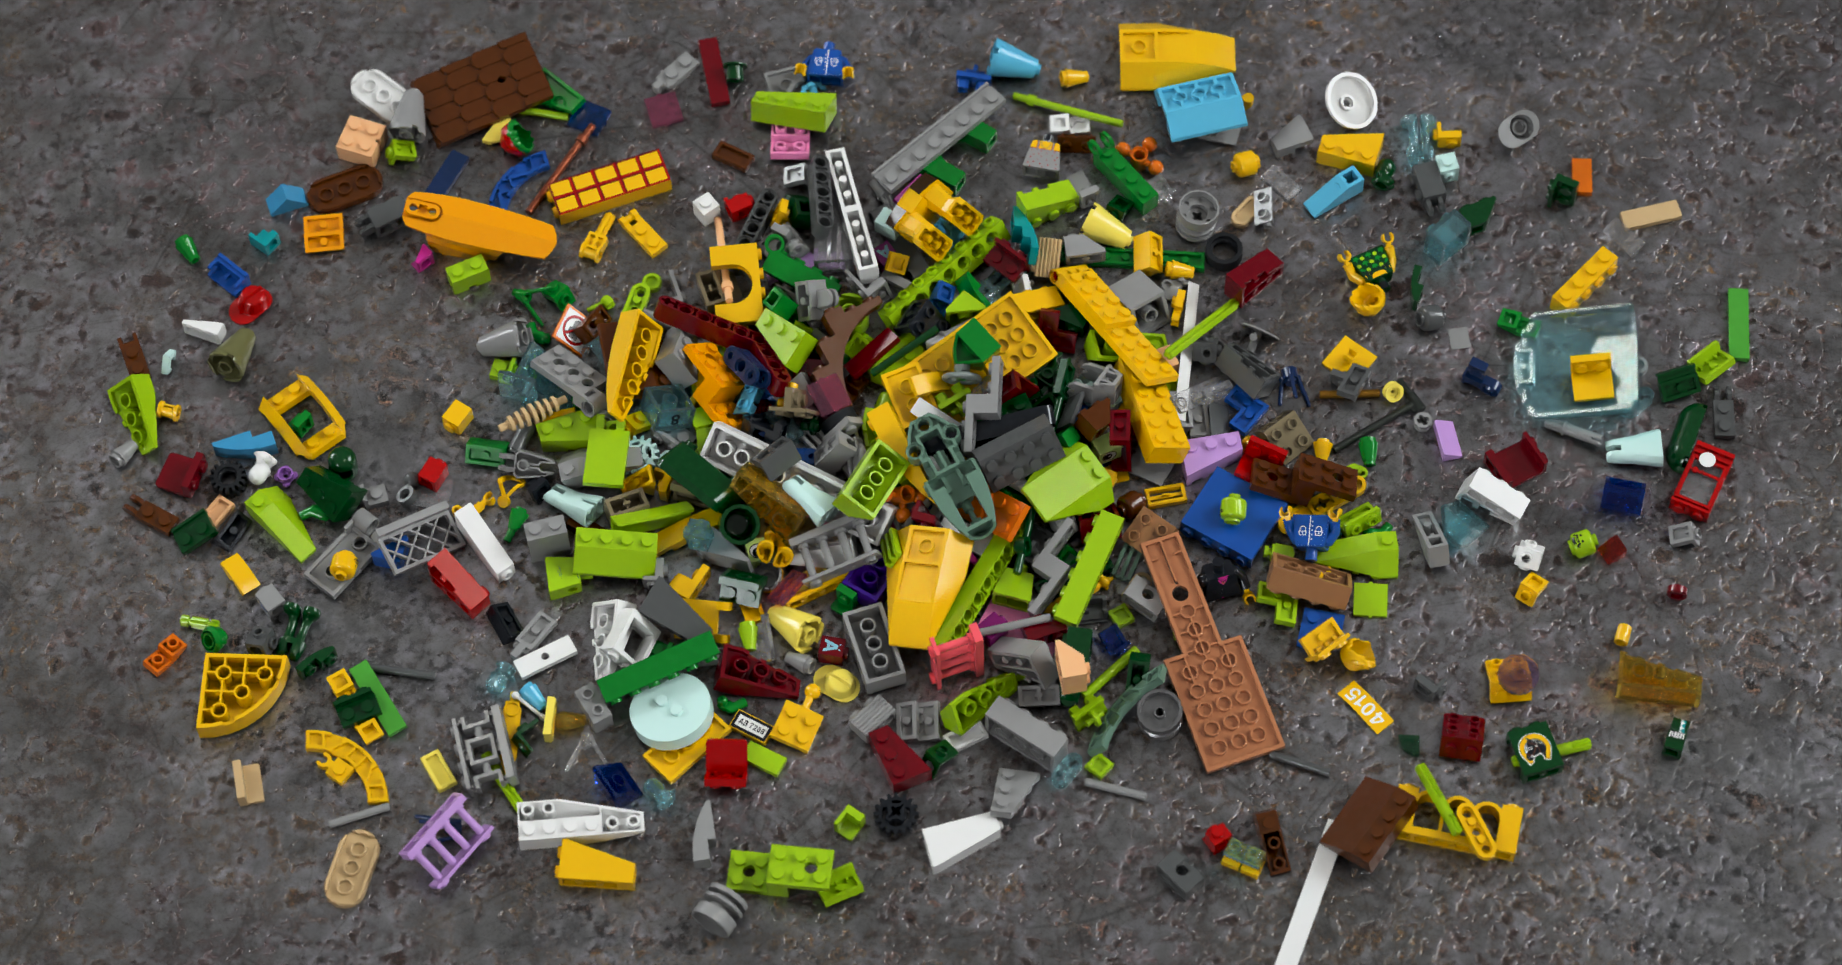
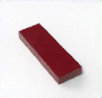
M887 327L843 367L857 380L901 340Z

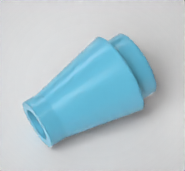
M530 681L519 690L521 697L539 712L546 708L547 701L536 684Z

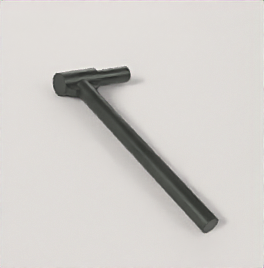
M1399 378L1396 382L1404 389L1406 396L1405 405L1332 446V450L1336 454L1410 410L1418 414L1423 412L1426 406L1417 394L1412 392L1405 381Z

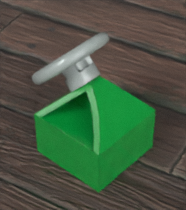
M974 317L956 333L952 349L954 372L942 375V380L946 383L956 384L960 382L962 385L980 383L982 377L976 373H971L970 369L982 371L985 364L992 360V356H998L1000 353L1001 345Z

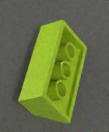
M878 438L868 448L832 502V505L849 517L873 520L909 467L910 462Z
M576 527L572 574L643 579V576H654L658 533Z

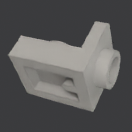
M804 162L785 167L784 185L787 188L801 184L808 186L807 170L809 166Z
M385 484L365 488L368 492L360 502V504H365L366 510L390 504Z
M1692 521L1668 526L1670 545L1673 548L1691 543L1695 547L1700 546L1699 539H1702L1701 530Z

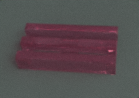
M792 570L768 595L769 602L784 606L804 585L802 580L808 578L807 574Z

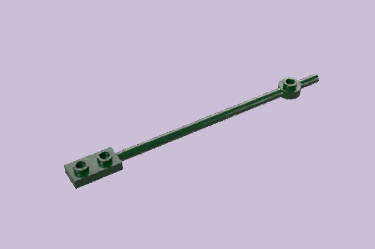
M1069 359L1060 360L1059 367L1056 370V381L1052 386V393L1056 397L1053 411L1057 425L1062 404L1067 403L1069 398L1067 391L1071 388L1067 386L1070 382H1073L1076 370ZM1031 504L1029 505L1031 508L1027 513L1023 534L1017 538L1013 545L1014 551L1017 553L1013 570L1015 575H1021L1025 557L1031 554L1032 544L1030 535L1036 515V510Z

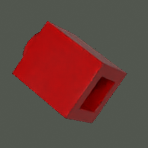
M430 456L418 473L419 484L437 493L449 475L446 462L440 458L435 459Z

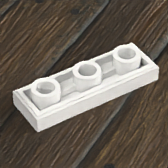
M566 635L514 660L513 664L523 681L577 655L578 652L569 635Z

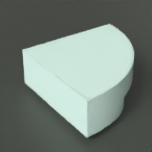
M169 349L163 355L161 374L168 375L171 372V360H175L176 350Z

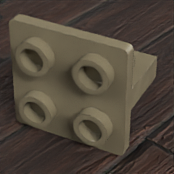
M785 387L783 407L769 406V411H774L777 416L813 419V415L819 416V411L805 409V406L808 404L807 391L793 387Z

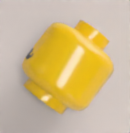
M1248 150L1236 153L1230 162L1232 172H1235L1238 177H1247L1258 172L1261 162L1258 154Z
M348 550L336 552L333 555L329 571L338 581L350 580L355 576L358 559Z

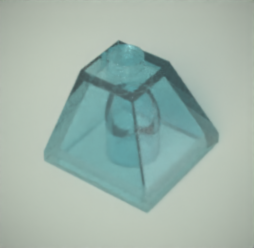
M1461 500L1443 504L1440 507L1444 537L1456 549L1468 547L1490 527Z

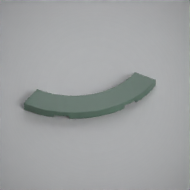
M1164 664L1144 674L1142 681L1136 686L1131 685L1109 708L1101 720L1103 724L1098 733L1094 732L1087 753L1091 757L1108 749L1109 742L1117 726L1142 696L1164 683L1167 673V667Z

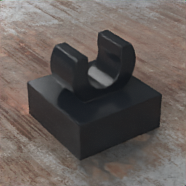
M541 476L537 480L531 478L527 482L529 485L527 489L532 500L539 505L544 500L543 495L551 489L547 479Z

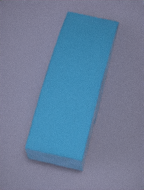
M249 430L212 443L215 455L225 458L254 459L256 458L254 455L256 451H265L270 455L279 453L272 431L252 437Z

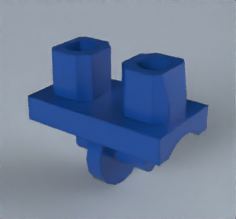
M975 64L973 70H957L956 85L958 93H968L969 87L977 90L985 82H988L991 86V75H986L985 71H979V65Z

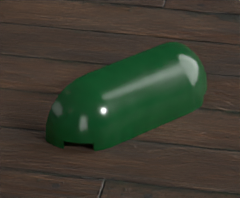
M1701 403L1690 404L1678 416L1665 457L1670 468L1680 474H1683L1708 405Z

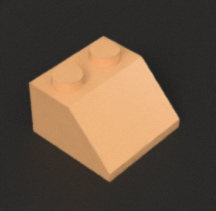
M1055 640V661L1062 695L1087 691V683H1090L1089 674H1091L1089 662H1085L1084 655L1061 640Z

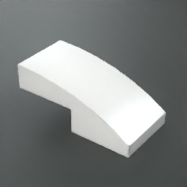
M1069 113L1049 115L1051 134L1061 135L1063 133L1075 136L1091 134L1089 119L1078 116L1070 117Z

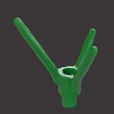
M547 286L529 290L513 289L512 295L527 307L535 320L543 327L544 323L529 302L532 299V294L551 290L552 287Z

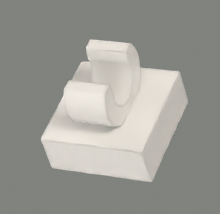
M1022 274L1015 284L1011 283L1013 293L1032 290L1031 286L1034 284V281L1029 280L1028 274Z

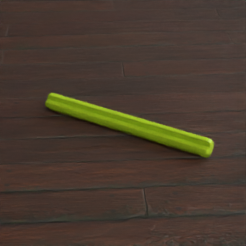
M1235 298L1230 299L1167 347L1163 353L1164 357H1167L1168 360L1173 359L1238 309L1239 302Z

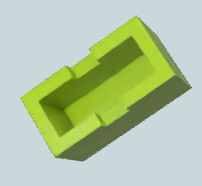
M482 253L445 268L448 282L455 295L469 290V287L474 285L479 286L491 281L490 271Z

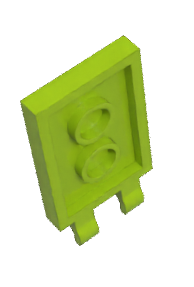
M597 414L596 428H590L583 486L623 489L630 431H625V420L624 422L616 420V430L605 429V414Z

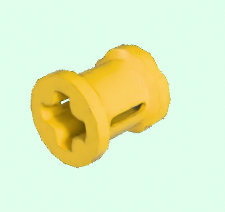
M161 400L157 406L156 416L157 418H170L174 422H178L182 407L179 404L175 406Z

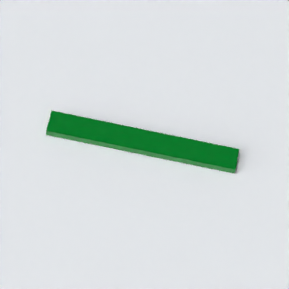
M1063 245L1060 265H1066ZM1104 247L1106 250V261L1086 264L1088 267L1134 269L1133 249ZM1163 250V271L1167 261L1175 260L1194 267L1195 273H1204L1205 252Z

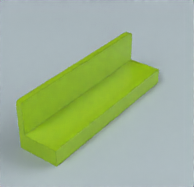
M688 501L614 515L610 516L611 530L645 532L665 528L691 516V512L695 510Z

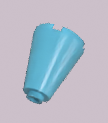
M996 38L990 54V66H987L986 75L993 77L1034 78L1035 75H1039L1041 64H1038V59Z

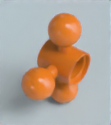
M1146 137L1142 141V146L1134 147L1132 150H1130V146L1126 142H1120L1116 145L1115 149L1123 157H1130V164L1136 171H1143L1148 167L1152 175H1160L1163 172L1164 166L1161 161L1148 160V152H1153L1157 148V141L1153 137Z
M910 485L895 487L885 503L890 501L893 505H899L895 518L899 523H904L911 516L910 510L906 508V503L912 501L916 503L917 500L923 502L926 497L917 488L914 489Z

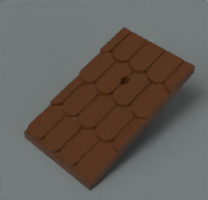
M526 32L499 41L497 44L475 52L471 56L416 78L410 84L411 88L420 90L424 96L425 120L438 149L553 99L554 96Z

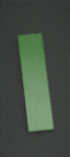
M1728 288V354L1733 356L1735 361L1749 362L1748 289Z
M365 659L349 669L359 688L371 687L382 711V715L377 717L389 737L391 738L406 729L408 726L368 661Z

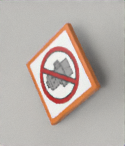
M568 303L553 331L552 337L578 357L583 358L589 344L583 345L573 330L586 316Z

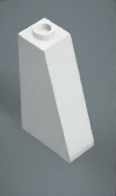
M468 503L454 513L459 532L498 583L509 580L516 573L514 563L472 503Z
M991 812L922 829V837L933 875L940 873L1000 838L1001 829H1004L1002 819L990 816Z

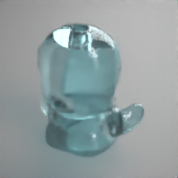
M497 661L495 663V671L490 673L485 683V687L490 694L500 695L505 691L508 680L511 682L516 681L513 676L516 673L514 666L505 661Z
M650 778L645 781L643 791L649 797L650 802L657 803L659 810H666L676 800V790L674 788L666 790L663 783L657 778Z

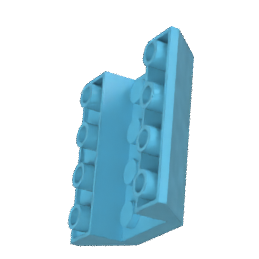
M1232 72L1157 88L1154 91L1157 104L1162 106L1167 130L1172 142L1248 126L1242 96Z

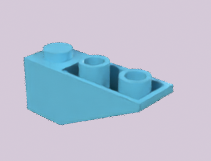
M1352 165L1334 176L1306 200L1303 205L1315 219L1363 192L1364 178Z

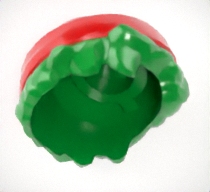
M511 120L501 130L500 145L506 153L522 156L532 151L534 138L531 137L532 132L530 130H525L519 122Z

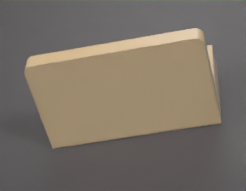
M240 759L233 760L232 765L239 805L246 806L264 802L260 765L256 763L243 766Z

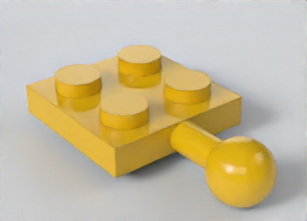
M814 683L806 686L804 690L806 697L802 706L786 699L769 736L805 754L808 753L824 718L823 715L809 710L813 700L817 699L821 694L820 687Z

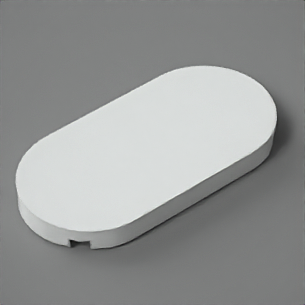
M366 69L358 72L351 81V92L354 99L390 125L406 89L377 69L369 71Z

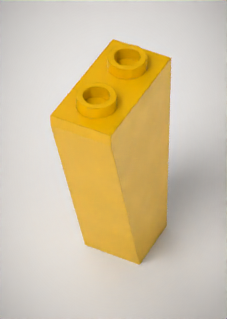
M563 839L562 846H558L557 858L560 859V863L555 867V878H558L559 886L635 891L637 875L635 863L568 839Z

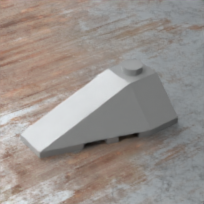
M629 447L626 472L644 466L640 447ZM580 448L563 454L558 463L561 482L573 490L584 487L582 482L587 448Z

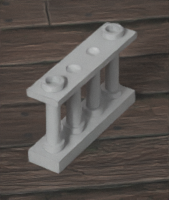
M845 515L789 539L790 547L796 552H801L809 575L808 578L802 580L803 584L808 588H818L822 586L823 582L861 566L875 564L878 562V559L883 558L882 553L877 549L872 550L864 528L865 523L870 520ZM852 528L857 529L865 553L855 558L846 537L847 530ZM833 536H838L846 562L836 566L827 543L828 539ZM814 544L820 545L828 568L820 573H816L809 552L810 546Z

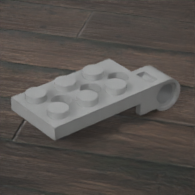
M558 344L531 360L530 367L573 396L572 403L579 407L585 416L591 418L607 409L606 396L599 391L606 387L607 378Z
M365 508L358 509L352 519L343 527L344 532L305 571L304 577L335 600L372 561L370 553L380 549L378 544H374L373 540L369 538L377 529L380 520ZM362 540L365 542L363 547L358 548L354 546L357 541ZM342 550L351 551L358 559L355 576L350 580L338 581L335 577L327 575L333 555Z

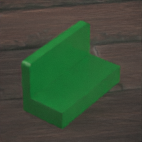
M471 437L466 443L465 463L498 467V465L502 464L506 465V459L500 458L499 454L507 453L510 442Z

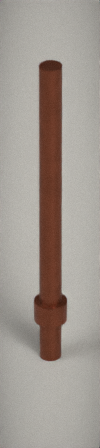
M589 123L583 133L577 136L575 144L525 210L528 215H532L545 198L546 192L549 191L548 183L557 181L581 147H585L589 141V136L596 128L594 124Z

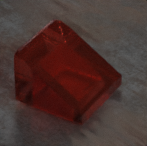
M1617 535L1611 537L1597 549L1608 565L1626 557L1627 553L1626 547Z

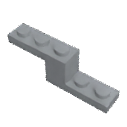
M992 356V363H989L988 369L989 375H991V382H988V394H966V401H963L965 420H962L964 439H961V451L964 452L966 458H975L972 450L976 447L977 420H1001L1004 366L1001 356Z
M1068 517L1064 522H1060L1054 536L1046 541L1042 552L1038 553L1032 561L1034 572L1048 580V583L1045 582L1037 598H1033L1030 601L1027 610L1030 617L1038 614L1042 615L1068 580V574L1071 570L1070 566L1056 557L1077 529L1075 522Z

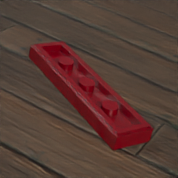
M717 37L698 40L711 107L729 105L731 102Z

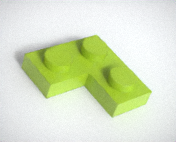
M1259 581L1256 602L1276 606L1274 624L1294 628L1298 599L1291 598L1285 593H1273L1266 588V582Z

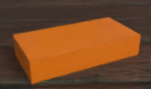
M1572 158L1571 177L1573 180L1580 182L1577 196H1592V159Z

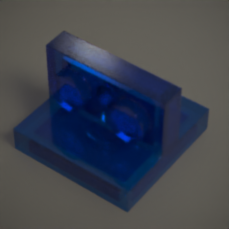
M1606 476L1600 508L1641 515L1646 484Z

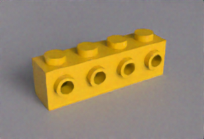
M1602 246L1552 296L1550 309L1563 319H1566L1571 313L1573 314L1579 305L1591 296L1596 288L1602 286L1609 275L1611 276L1618 268V257Z

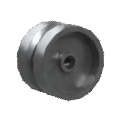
M1164 689L1152 690L1142 696L1138 703V724L1146 737L1154 741H1166L1179 733L1183 724V708L1181 701L1174 693Z

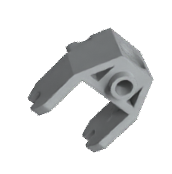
M1091 362L1084 363L1082 368L1085 370L1081 374L1086 379L1094 381L1093 386L1077 381L1070 382L1067 387L1071 389L1067 393L1073 396L1083 391L1085 392L1083 402L1093 404L1097 400L1101 402L1108 397L1110 404H1114L1122 394L1123 374L1114 369L1111 364L1104 367Z

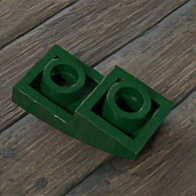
M329 646L308 656L295 667L298 676L305 680L316 672L317 667H320L323 671L328 666L331 667L338 657L336 648Z

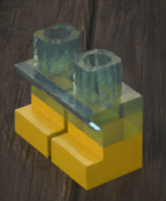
M1231 837L1221 861L1222 865L1236 871L1240 869V873L1258 880L1266 863V852Z

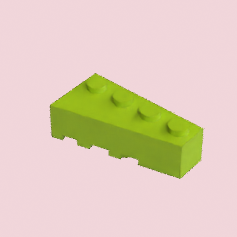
M757 91L751 100V121L825 133L837 114V93Z

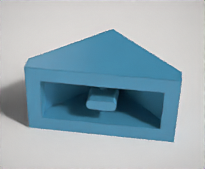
M281 184L266 198L271 217L309 206L303 188Z

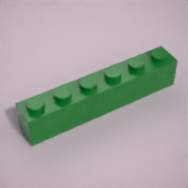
M709 630L596 680L606 704L610 702L611 705H615L623 701L622 697L627 694L633 697L642 693L641 688L649 686V689L660 685L661 679L666 677L668 680L680 676L679 672L684 669L689 672L698 668V663L706 661L707 664L718 659L716 655L720 654V651Z

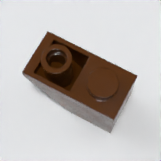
M1108 397L1101 402L1097 400L1089 409L1084 408L1077 415L1078 419L1074 426L1089 442L1103 435L1110 424V399Z

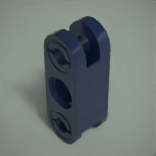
M729 346L725 350V364L746 385L759 389L768 388L771 383V373L749 350L740 349L736 346Z

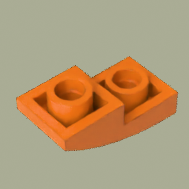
M172 633L158 644V649L143 660V666L156 677H159L180 657L187 648V644Z

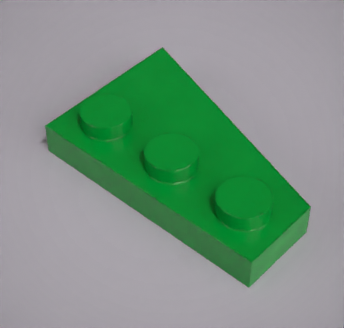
M544 67L542 70L554 96L553 99L541 103V105L573 115L586 102L585 98Z

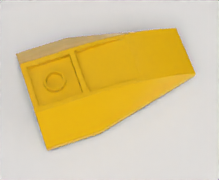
M1159 23L1118 24L1120 91H1155L1157 88L1230 72L1236 73L1235 39L1232 37Z
M909 525L897 531L902 551L901 557L892 568L886 567L889 646L928 650L927 647L930 646L929 638H936L966 579L974 540H970L966 536L948 528Z

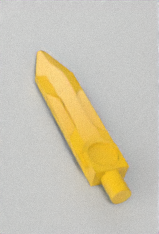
M511 691L509 701H505L503 714L515 762L518 748L511 739L517 732L516 729L520 726L522 708L521 702L518 699L512 698L511 695L514 691ZM500 754L501 765L503 771L505 772L502 755Z

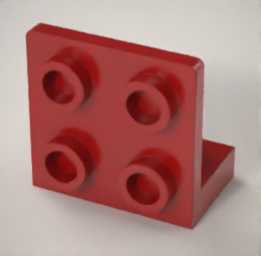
M1251 435L1234 475L1250 482L1251 464L1254 458L1283 466L1289 451Z

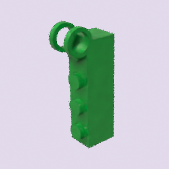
M1102 131L1099 136L1105 147L1101 149L1099 144L1093 139L1087 142L1093 154V165L1126 199L1134 202L1133 207L1144 216L1158 206V193L1114 148L1115 143L1112 137L1106 131Z
M771 234L766 238L765 248L769 255L762 266L764 273L794 289L795 282L825 279L826 288L837 290L839 295L842 290V285L839 284L840 280L833 276L827 278L822 275L823 271L814 266L812 269L805 266L806 262L797 257L795 259L788 257V253L785 251L784 239L780 235ZM772 240H779L781 242V247L778 250L774 251L769 248V243Z

